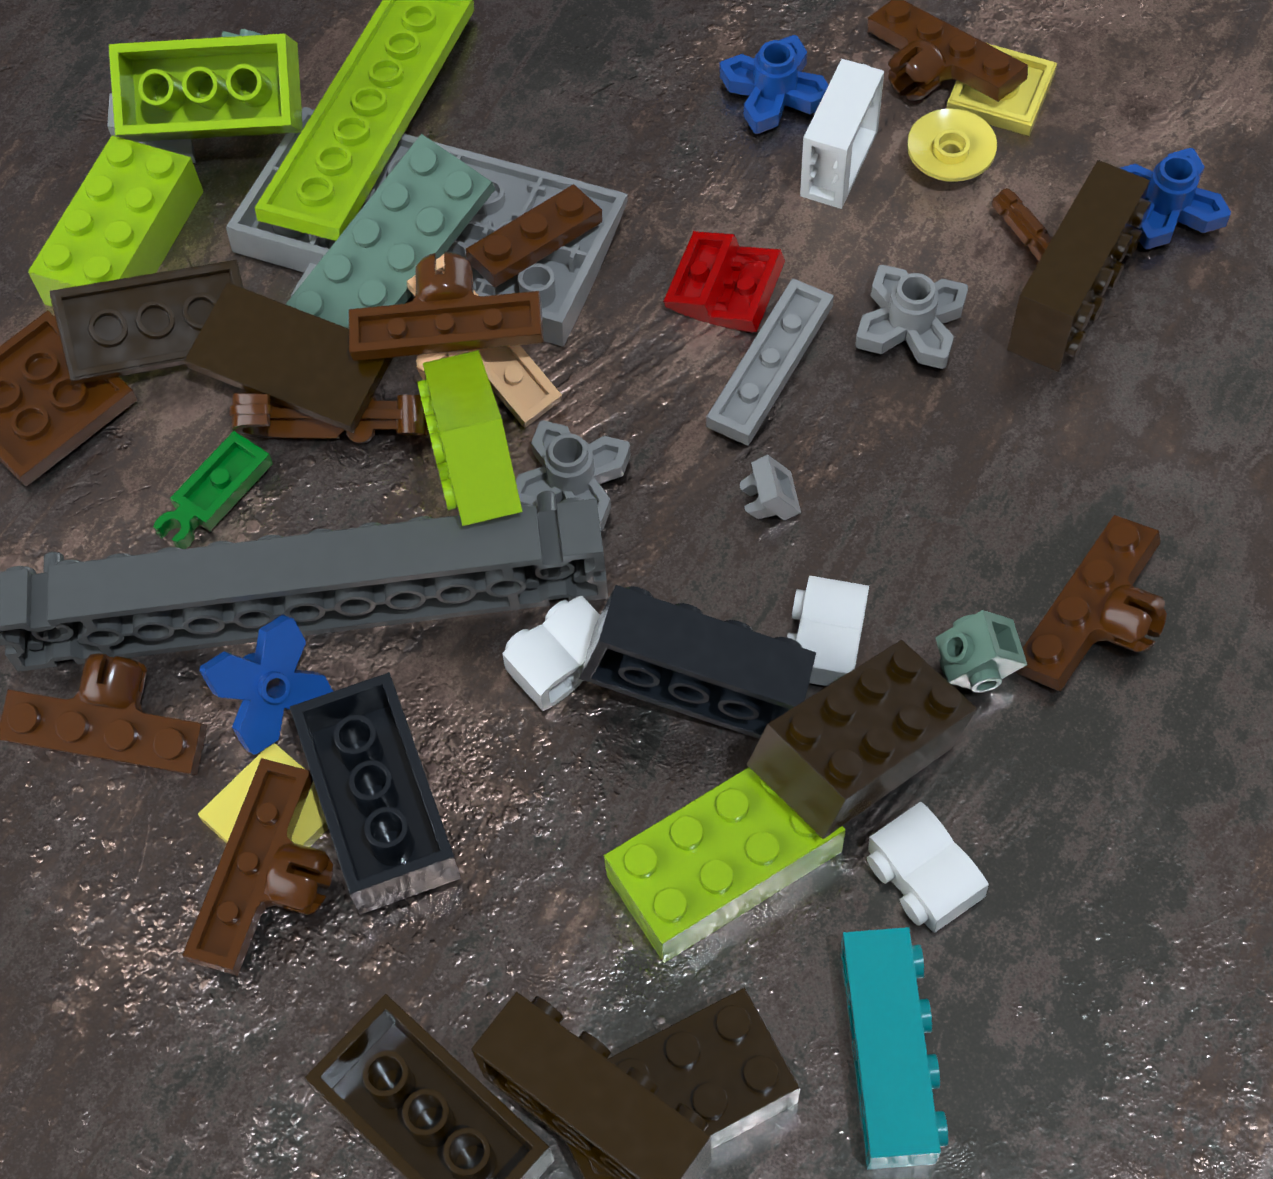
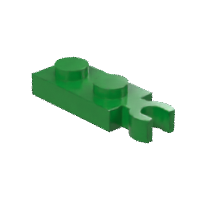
M233 431L170 497L176 510L166 512L157 518L153 526L157 535L163 539L169 531L178 528L180 531L172 538L175 547L187 549L192 544L195 537L194 530L199 525L211 531L272 466L273 462L270 454Z

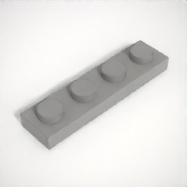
M791 279L706 416L707 428L749 446L832 309L834 295L796 279Z

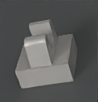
M769 455L751 462L753 473L740 482V489L749 496L756 495L757 493L759 495L754 502L744 506L745 511L756 519L777 515L784 521L800 514L801 510L791 471Z

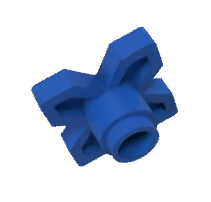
M796 35L765 43L755 58L740 54L720 62V78L727 90L731 93L749 96L744 103V118L755 134L779 126L785 105L808 114L815 113L829 86L822 75L802 72L807 64V50Z
M1193 148L1168 154L1167 157L1155 166L1153 171L1138 164H1131L1120 168L1150 180L1145 200L1152 202L1141 228L1136 227V229L1143 231L1140 243L1144 249H1151L1170 243L1177 221L1202 233L1227 226L1231 211L1222 195L1197 188L1205 166Z
M286 615L277 617L259 629L255 653L240 657L223 651L201 665L199 669L214 695L220 698L242 700L232 728L244 749L253 755L258 754L279 740L284 708L290 709V706L333 692L325 675L314 671L295 670L306 640L295 620Z

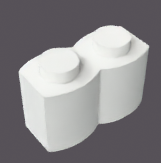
M809 575L806 590H796L792 619L800 620L798 633H788L787 638L796 640L801 644L802 648L817 652L809 683L828 686L855 669L867 605L868 585Z
M582 595L569 602L563 600L555 604L548 611L545 622L542 625L531 630L523 629L517 632L507 642L506 650L502 653L505 670L542 711L562 701L584 681L579 678L600 614Z
M919 802L869 837L868 851L870 855L867 856L869 866L879 880L885 884L891 881L902 892L904 896L900 898V903L906 914L916 925L920 926L925 923L935 933L986 897L989 884L970 857L954 843L942 823L922 802Z

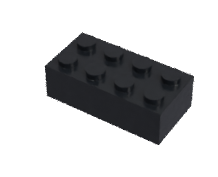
M615 585L595 625L579 679L760 739L768 723L805 701L817 652L802 648L799 642L791 638H772L755 632L749 625L740 621H722L704 615L699 608L690 604H672L654 598L649 591L634 586L624 588Z
M390 672L290 706L348 891L359 915L461 879Z

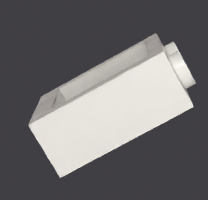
M841 59L803 137L801 197L842 209L878 132L884 79L883 70Z

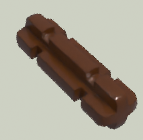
M1008 188L1001 190L993 198L992 207L1005 219L1004 221L1024 245L1030 248V252L1036 259L1040 261L1053 237L1048 234L1046 228L1028 207L1023 205L1022 200L1015 192Z

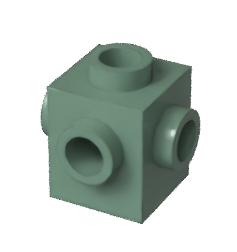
M981 610L976 614L963 616L953 623L952 628L935 637L941 656L939 660L940 667L948 682L972 689L974 692L993 690L1001 685L1003 678L1028 665L1014 620L988 611Z

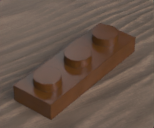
M573 184L466 248L467 260L473 268L496 288L602 223V209Z

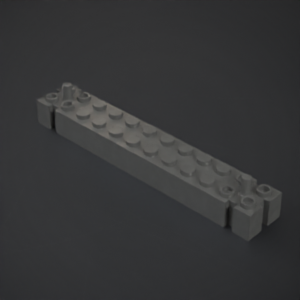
M543 491L537 495L538 512L534 505L521 504L523 512L462 526L460 515L440 518L419 516L412 518L408 522L391 524L370 522L362 524L358 528L335 531L321 528L302 535L286 537L266 535L258 540L237 543L216 541L205 547L188 549L167 547L160 549L156 553L140 555L118 553L110 555L106 559L83 562L64 560L63 554L48 552L44 555L43 573L37 574L33 568L27 566H13L6 569V571L0 572V646L5 645L6 657L19 672L57 667V661L74 659L77 664H84L88 656L97 653L107 654L109 657L132 658L257 642L259 629L281 615L293 618L302 635L309 636L550 606L549 600L569 598V601L581 595L587 601L607 599L609 597L597 498L584 500L574 497L557 503L554 492Z

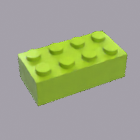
M287 34L109 44L115 135L134 142L301 133L303 130L298 43Z
M112 135L28 271L44 304L52 306L51 290L157 273L204 192L192 158Z
M479 350L424 362L423 368L426 379L417 381L447 509L458 508L462 526L523 512L502 418Z
M748 767L604 855L607 878L662 962L666 963L840 854L843 849L846 830L841 826L832 834L822 839Z

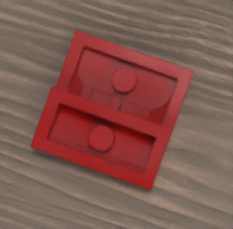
M693 231L664 298L665 307L709 324L741 331L757 332L785 263L781 249L739 246L735 234Z

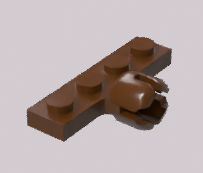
M891 0L868 17L869 33L901 49L888 61V66L891 68L888 80L897 94L900 96L906 95L907 100H921L938 88L945 80L955 79L999 102L1027 80V64L904 0Z
M444 252L445 274H442V271L436 270V254H429L423 257L416 266V296L413 301L406 304L349 309V352L353 361L544 343L540 292L532 291L491 296L474 295L473 271L471 270L470 262L465 257L456 253Z
M1116 515L1112 517L1022 648L1028 665L1017 670V674L1061 692L1090 647L1097 641L1107 640L1135 652H1146L1154 646L1156 641L1144 636L1160 637L1167 617L1164 609L1165 600L1161 596L1132 585L1161 543L1159 530Z
M97 653L91 654L86 658L79 691L73 698L60 699L8 689L0 721V740L197 775L208 725L145 713L141 706V698L147 675L145 665L130 658L120 656L109 657L107 654Z
M261 758L182 954L188 962L238 976L260 917L266 908L278 906L309 915L316 912L323 904L326 896L318 894L317 887H330L333 863L325 851L296 844L292 841L294 829L313 783L310 770Z

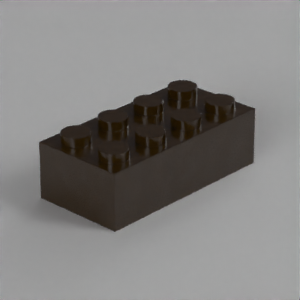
M1097 160L1019 296L1007 348L1008 351L1057 372L1060 371L1067 356L1076 358L1087 335V332L1083 330L1088 322L1092 324L1096 322L1106 300L1102 296L1107 288L1111 290L1115 288L1121 276L1124 264L1120 262H1122L1125 255L1129 257L1133 255L1140 241L1143 231L1136 229V227L1141 228L1152 202L1145 200L1150 180Z
M901 639L768 723L747 765L824 839L952 749L977 708Z
M745 987L608 1058L610 1062L625 1073L630 1067H634L648 1076L659 1087L656 1096L673 1109L679 1103H682L700 1115L708 1124L704 1132L711 1136V1150L798 1103L800 1086ZM563 1139L582 1179H615Z
M516 991L471 1048L483 1077L615 1179H699L711 1163V1136L704 1132L708 1124L700 1115L682 1103H679L673 1109L656 1096L659 1087L648 1076L634 1067H630L626 1073L607 1059L611 1052L602 1042L586 1031H582L579 1037L574 1035L560 1024L564 1019L562 1014L539 996H536L530 1002Z
M387 994L304 1077L316 1094L403 1179H539L555 1161L550 1147Z

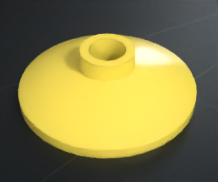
M947 108L932 111L914 123L908 135L907 150L914 165L926 175L942 181L958 182L975 178L991 166L997 151V139L991 126L980 116L966 110Z

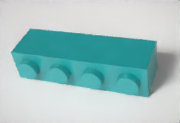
M909 927L843 932L840 953L867 1170L936 1164L941 1154L940 1147L948 1146L949 1140L945 1112L935 1111L932 1089H940V1071L937 1055L927 1054L924 1033L932 1032V1015L928 998L919 999L917 978H924V959L921 945H912Z

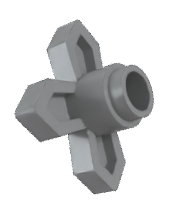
M879 265L872 284L871 297L881 309L862 315L856 334V348L883 354L906 340L918 363L941 369L945 368L952 349L954 336L943 323L961 318L967 298L968 285L943 278L933 283L924 274H908L904 269Z
M545 420L540 421L531 446L533 454L542 464V467L518 475L516 485L521 504L534 505L538 512L537 495L543 491L554 492L557 503L574 497L584 500L597 498L600 528L602 531L611 510V500L600 484L624 475L631 456L630 443L602 436L588 444L580 436L571 434L568 426Z

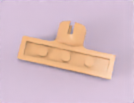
M444 254L436 259V270L442 271V274H445ZM415 275L407 281V288L414 296H416ZM521 345L417 355L416 367L419 375L425 380L424 362L479 350L492 390L524 429L562 399V394Z

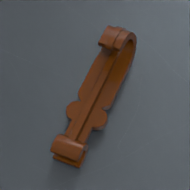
M233 393L232 406H230L229 416L232 417V430L240 435L249 437L339 439L346 432L350 440L363 444L372 440L375 430H397L398 435L429 436L420 395H398L397 401H377L375 395H373L354 433L270 400V394Z

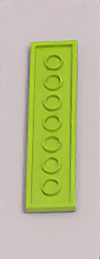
M382 0L256 204L257 221L334 241L339 238L361 209L473 14L474 0Z

